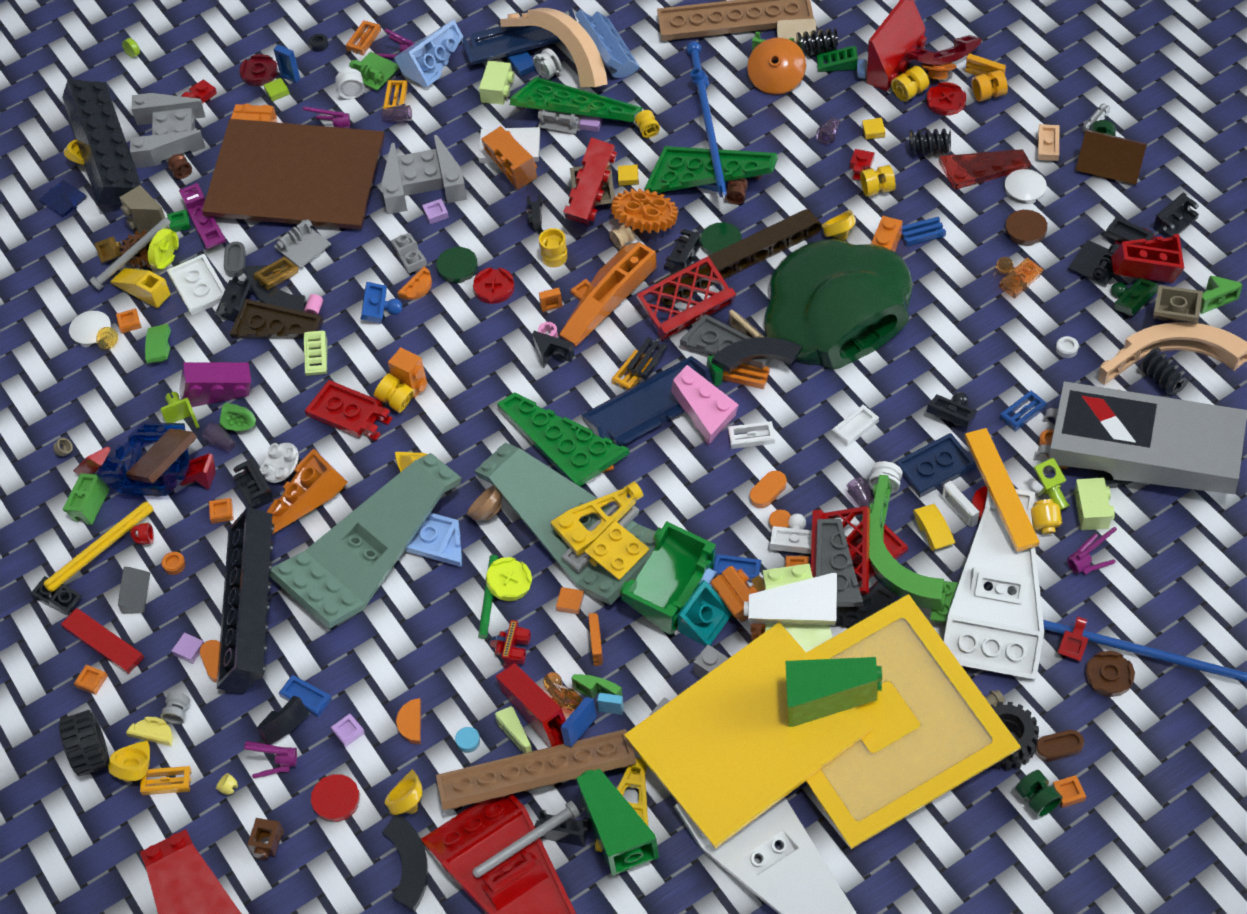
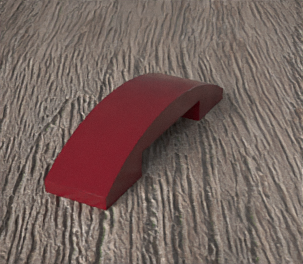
M967 35L954 39V47L938 52L921 48L907 52L906 57L931 65L948 64L971 53L981 44L982 40L981 38Z

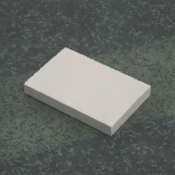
M540 127L504 128L533 156L534 162H539ZM481 129L479 163H495L483 149L481 138L495 129Z
M205 254L167 270L171 281L191 316L220 303L225 288Z

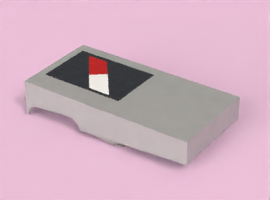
M1064 381L1058 409L1049 408L1045 412L1044 420L1048 417H1053L1056 419L1051 446L1040 445L1037 456L1046 454L1049 456V459L1054 458L1058 466L1102 470L1110 473L1115 480L1138 482L1146 485L1155 484L1227 494L1236 493L1247 410ZM1048 466V472H1050L1052 467Z

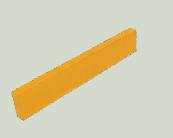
M987 428L965 433L966 443L1016 552L1039 546L1040 541Z

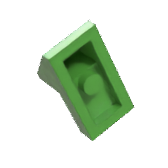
M1209 276L1206 287L1207 291L1202 294L1200 313L1204 314L1238 300L1243 285L1240 282Z

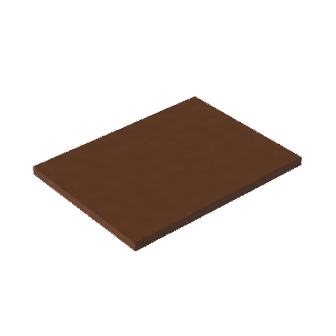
M229 119L202 209L203 216L300 224L302 220L306 221L308 219L313 226L362 230L383 146L384 131Z

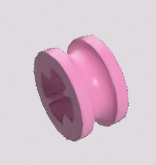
M545 322L539 326L538 332L546 334V331H550L551 334L547 335L558 337L557 327L554 323Z

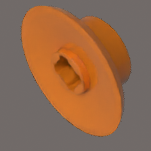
M921 63L922 68L928 69V77L932 79H947L948 71L954 70L957 67L953 63L942 65Z

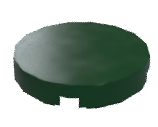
M725 222L714 223L703 230L701 234V247L706 251V254L712 255L742 240L739 229L732 224Z
M453 247L440 254L436 267L441 278L445 281L461 283L465 281L464 279H470L475 275L478 270V260L475 253L470 249Z

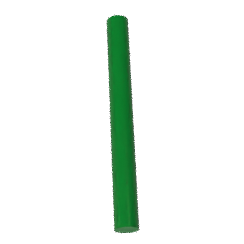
M497 555L489 556L488 569L494 561L498 560L499 557ZM486 584L478 633L480 639H487L493 601V594H491Z

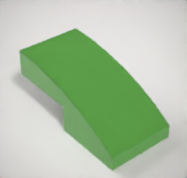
M574 674L571 677L573 689L585 697L594 699L599 693L622 696V687L608 680L583 674Z

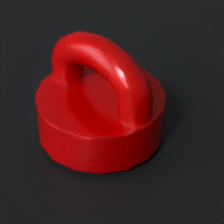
M149 522L140 523L131 528L130 534L134 542L142 545L153 543L154 531Z

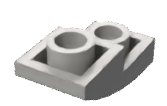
M410 233L400 235L391 240L398 257L408 273L428 266L425 257L418 249L417 242Z

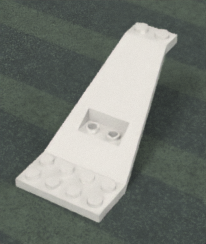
M1015 489L1032 524L1031 508L1033 507L1035 492ZM987 491L985 508L947 615L943 641L961 666L1036 680L1044 637V624L1035 547L1016 552L989 491ZM985 582L992 584L990 591L984 589ZM1009 586L1015 587L1016 593L1014 595L1008 594L1007 589Z
M785 797L716 849H714L679 804L674 805V808L699 848L778 914H857ZM776 841L781 842V850L775 848L774 844ZM755 854L761 856V863L758 864L754 861Z

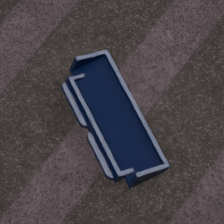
M568 10L569 16L572 17L575 21H577L573 13V10ZM498 26L479 31L471 35V46H468L466 37L462 38L463 51L470 65L561 42L552 32L538 26Z
M690 356L582 414V418L595 435L603 439L607 437L618 446L624 445L685 412L672 394L671 388L673 379L686 365L713 384L709 368L693 356Z

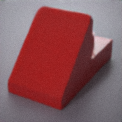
M209 453L182 463L176 482L183 486L196 481L206 489H210L216 473L213 455Z

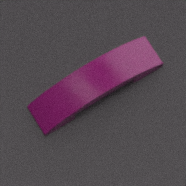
M198 183L180 189L179 192L206 249L226 242L214 217L203 216L202 209L205 197Z

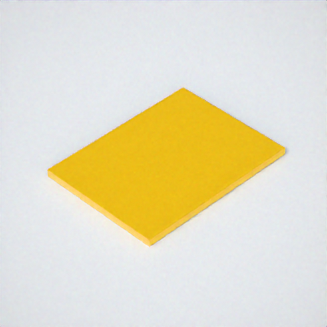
M780 622L624 734L626 740L714 849L873 731V727L855 707L798 726L789 727L785 661L813 659Z

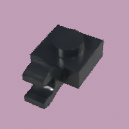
M538 195V200L532 202L530 196H527V207L532 210L528 211L529 224L533 223L534 232L542 231V197Z

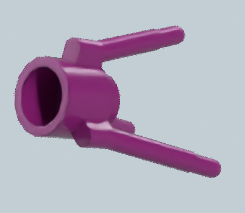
M388 29L384 30L389 34L390 39L401 44L400 52L415 44L411 40L405 39ZM377 54L383 58L391 59L397 56V54Z
M303 107L304 111L326 114L317 115L316 118L333 120V127L350 129L349 113Z
M1113 527L1094 542L1098 537V534L1095 533L1075 553L1067 558V563L1071 570L1076 574L1082 572L1086 575L1091 571L1115 564L1116 561L1112 559L1090 566L1092 558L1089 553L1110 537L1117 528Z
M250 741L245 742V750L275 754V764H280V767L253 774V778L289 772L290 767H296L297 748L280 747Z

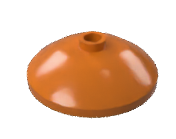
M771 38L757 45L749 56L747 64L748 75L753 85L766 94L781 95L795 89L804 78L806 72L805 55L802 49L789 39ZM774 59L779 60L776 64L772 63Z

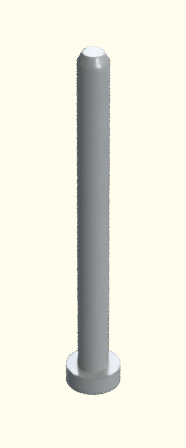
M168 218L162 219L97 278L93 276L90 279L91 283L98 290H101L104 287L102 284L144 248L158 231L170 225L171 221Z
M569 801L565 804L566 809L474 868L472 873L475 878L481 877L570 817L574 819L579 817L580 813L575 804Z

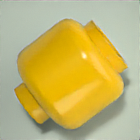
M1052 499L1034 502L1035 505L1031 508L1033 528L1041 530L1042 534L1055 533V528L1062 525L1059 504L1054 503Z

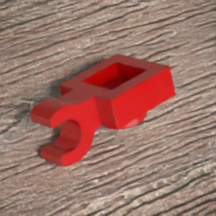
M203 79L189 88V92H184L181 97L201 99L203 104L216 95L217 91L214 86Z
M860 149L854 150L850 161V168L854 172L852 180L860 181V172L871 169L875 152Z
M1077 616L1073 631H1064L1057 653L1081 661L1089 639L1082 636L1087 619Z

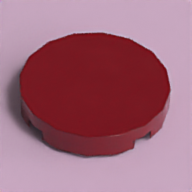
M257 54L251 56V59H245L242 62L239 73L246 84L263 86L276 78L278 66L271 56Z

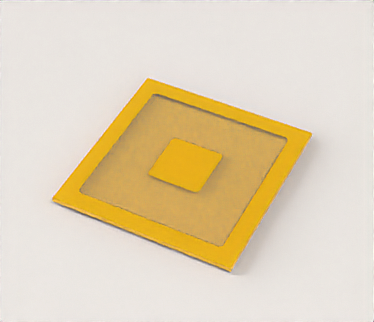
M909 594L806 652L813 660L876 657L877 666H882V691H877V700L855 707L873 727V731L806 781L850 849H853L1021 749L1016 739Z

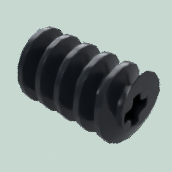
M834 27L833 32L830 28H827L826 33H824L823 29H819L818 35L815 30L811 31L810 36L807 31L803 32V36L797 32L796 43L802 49L805 56L807 50H809L811 55L814 54V49L817 50L818 54H821L822 48H824L826 53L829 52L830 47H832L833 51L837 50L838 35L836 27Z
M943 128L939 134L938 130L934 129L932 135L929 129L925 130L924 135L920 129L917 130L916 135H914L913 130H909V150H913L915 156H917L918 150H921L922 154L925 155L927 149H929L931 155H933L935 149H937L939 155L942 154L943 149L946 150L947 154H950L951 130L947 134L946 129Z
M1156 347L1144 357L1141 363V370L1147 373V376L1153 378V381L1159 384V387L1165 390L1166 394H1177L1187 385L1189 376L1183 377L1185 372L1183 370L1178 371L1179 366L1177 364L1172 365L1173 360L1170 358L1166 359L1167 355L1165 353L1160 354L1161 349Z

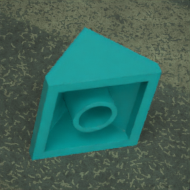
M702 580L677 615L679 633L706 647L712 644L732 613L721 597L705 580Z

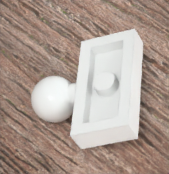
M791 515L788 519L789 528L773 526L770 550L811 554L812 530H804L806 519L803 515Z

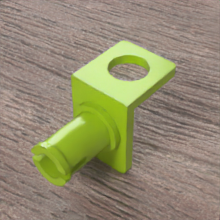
M171 392L173 398H171L168 393L165 397L168 405L160 409L166 424L169 425L192 416L196 428H199L188 398L180 400L177 392Z
M1051 458L1036 465L1034 470L1044 486L1037 496L1048 495L1049 499L1059 504L1060 511L1069 507L1070 505L1060 490L1061 485L1066 479L1055 459ZM1046 466L1052 467L1055 471V476L1051 479L1043 474V469Z

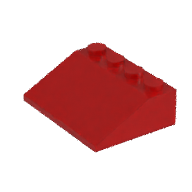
M900 0L869 39L867 84L888 91L892 80L899 76V72L904 73L908 63L911 60L913 61V59L906 57V53L925 46L927 40L925 37L926 28L914 0Z

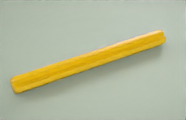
M144 502L44 581L45 588L49 592L56 590L127 533L133 526L152 513L154 509L151 504Z

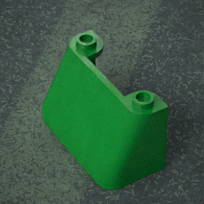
M666 521L662 528L659 527L653 537V540L656 541L655 549L635 580L631 579L629 582L625 581L620 589V594H622V600L659 629L673 635L678 628V613L699 586L706 570L713 568L716 544Z

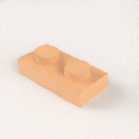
M1039 124L1038 160H1059V125Z

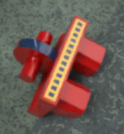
M511 620L507 637L506 632L500 631L499 636L491 638L490 645L495 648L494 653L497 655L502 653L501 657L505 661L504 668H508L514 663H525L526 649L516 648L517 643L529 644L531 638L530 629L519 627L518 621Z

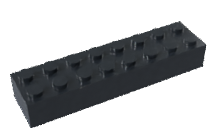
M67 79L62 98L97 204L122 205L119 197L141 185L107 85L105 82Z
M247 507L228 528L216 687L217 689L242 695L250 687H253L254 683L264 675L266 665L263 662L267 650V643H265V634L268 630L266 614L269 610L267 597L271 583L268 581L272 569L270 554L273 550L271 535L274 531V524L272 523L273 514Z

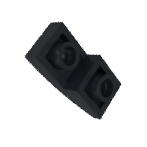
M44 576L31 592V597L57 611L69 614L82 598V595L64 584L56 590L49 592L43 584L48 577Z
M293 696L279 712L271 711L257 728L266 744L271 745L295 729L309 713L301 698Z

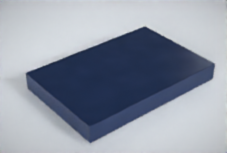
M952 433L895 461V464L903 471V478L919 498L944 486L945 483L976 469L977 466L976 462Z

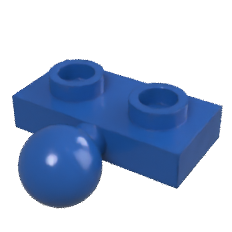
M366 282L360 319L381 324L384 309L391 315H397L402 311L403 305L398 299L385 301L386 285Z

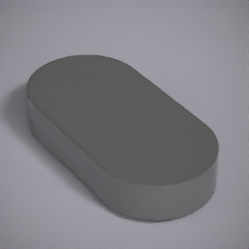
M237 241L229 243L224 250V270L227 276L233 278L236 273H239V276H241L246 269L245 246Z

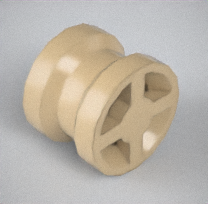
M625 223L620 225L619 229H613L609 233L613 244L618 249H622L626 243H632L635 240L631 228L624 227Z

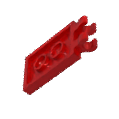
M328 380L305 409L306 416L358 438L364 433L373 441H376L381 435L376 431L378 426L373 424L376 419L385 425H388L393 419L391 416H388L390 410L384 408L380 400L331 380Z

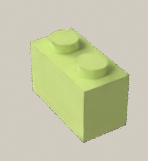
M487 62L479 87L482 103L504 105L506 97L510 95V84L514 82L515 73L511 69V63Z
M1077 479L1074 496L1081 530L1109 529L1110 522L1114 519L1115 513L1114 507L1109 504L1111 492L1110 487H1106L1105 479Z

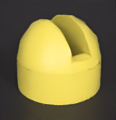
M226 773L217 783L216 789L222 794L231 795L234 793L232 788L237 789L238 784L233 776Z

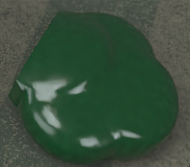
M829 239L804 245L785 257L771 276L769 284L770 303L764 316L766 336L787 340L802 346L801 353L794 362L823 365L830 369L842 368L879 349L909 321L908 306L913 289L910 270L897 253L875 244L854 245L838 239Z

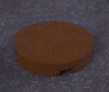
M1018 210L1007 218L1005 232L1014 243L1030 246L1034 245L1035 242H1041L1045 238L1048 223L1045 217L1036 211Z
M1099 652L1087 663L1085 672L1087 683L1093 691L1102 696H1121L1128 692L1133 685L1135 677L1133 664L1118 652Z

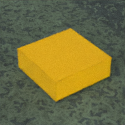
M882 118L862 120L865 139L885 137L886 132Z
M638 164L618 166L619 186L639 184Z

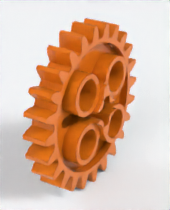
M639 188L638 191L630 189V192L623 190V194L618 193L617 196H614L611 214L614 215V219H619L618 223H625L624 227L631 226L633 231L639 229L640 232L647 230L648 233H651V230L659 233L660 229L666 231L667 228L671 229L672 225H675L678 207H675V202H670L671 198H664V194L657 195V191L650 193L648 189L644 192Z

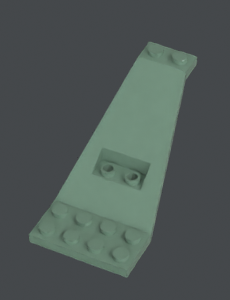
M506 442L475 470L478 478L494 485L577 588L609 605L621 595L620 589L625 581L629 582V580L637 578L655 549L656 541L653 540L656 531L637 524L632 520L625 529L649 547L650 550L620 580L601 565L595 567L591 563L578 574L561 561V556L570 547L552 528L551 521L572 508L598 498L522 449ZM608 504L601 507L604 513L611 508ZM589 514L580 518L579 521L588 530L600 518L596 514Z
M432 453L415 460L305 551L272 567L269 576L328 629L334 627L365 609L443 493L460 485L461 477Z

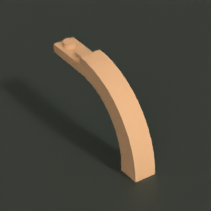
M536 8L528 10V13H522V17H519V13L507 14L508 18L500 19L501 27L538 26L556 35L573 57L579 75L580 87H597L608 84L604 64L595 43L586 30L572 17L555 9Z
M1174 322L1155 325L1126 338L1124 349H1121L1110 361L1106 360L1100 366L1098 381L1106 385L1156 347H1159L1161 352L1184 350L1201 353L1222 362L1235 371L1247 362V342L1223 329L1199 323Z

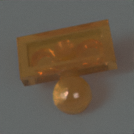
M1001 257L996 263L997 270L1000 273H1008L1000 281L999 287L1014 299L1043 273V269L1028 257L1016 268L1013 267V261L1009 257Z
M550 672L545 675L543 685L552 696V699L561 708L566 707L568 710L573 711L584 700L574 689L562 685V678L558 673Z

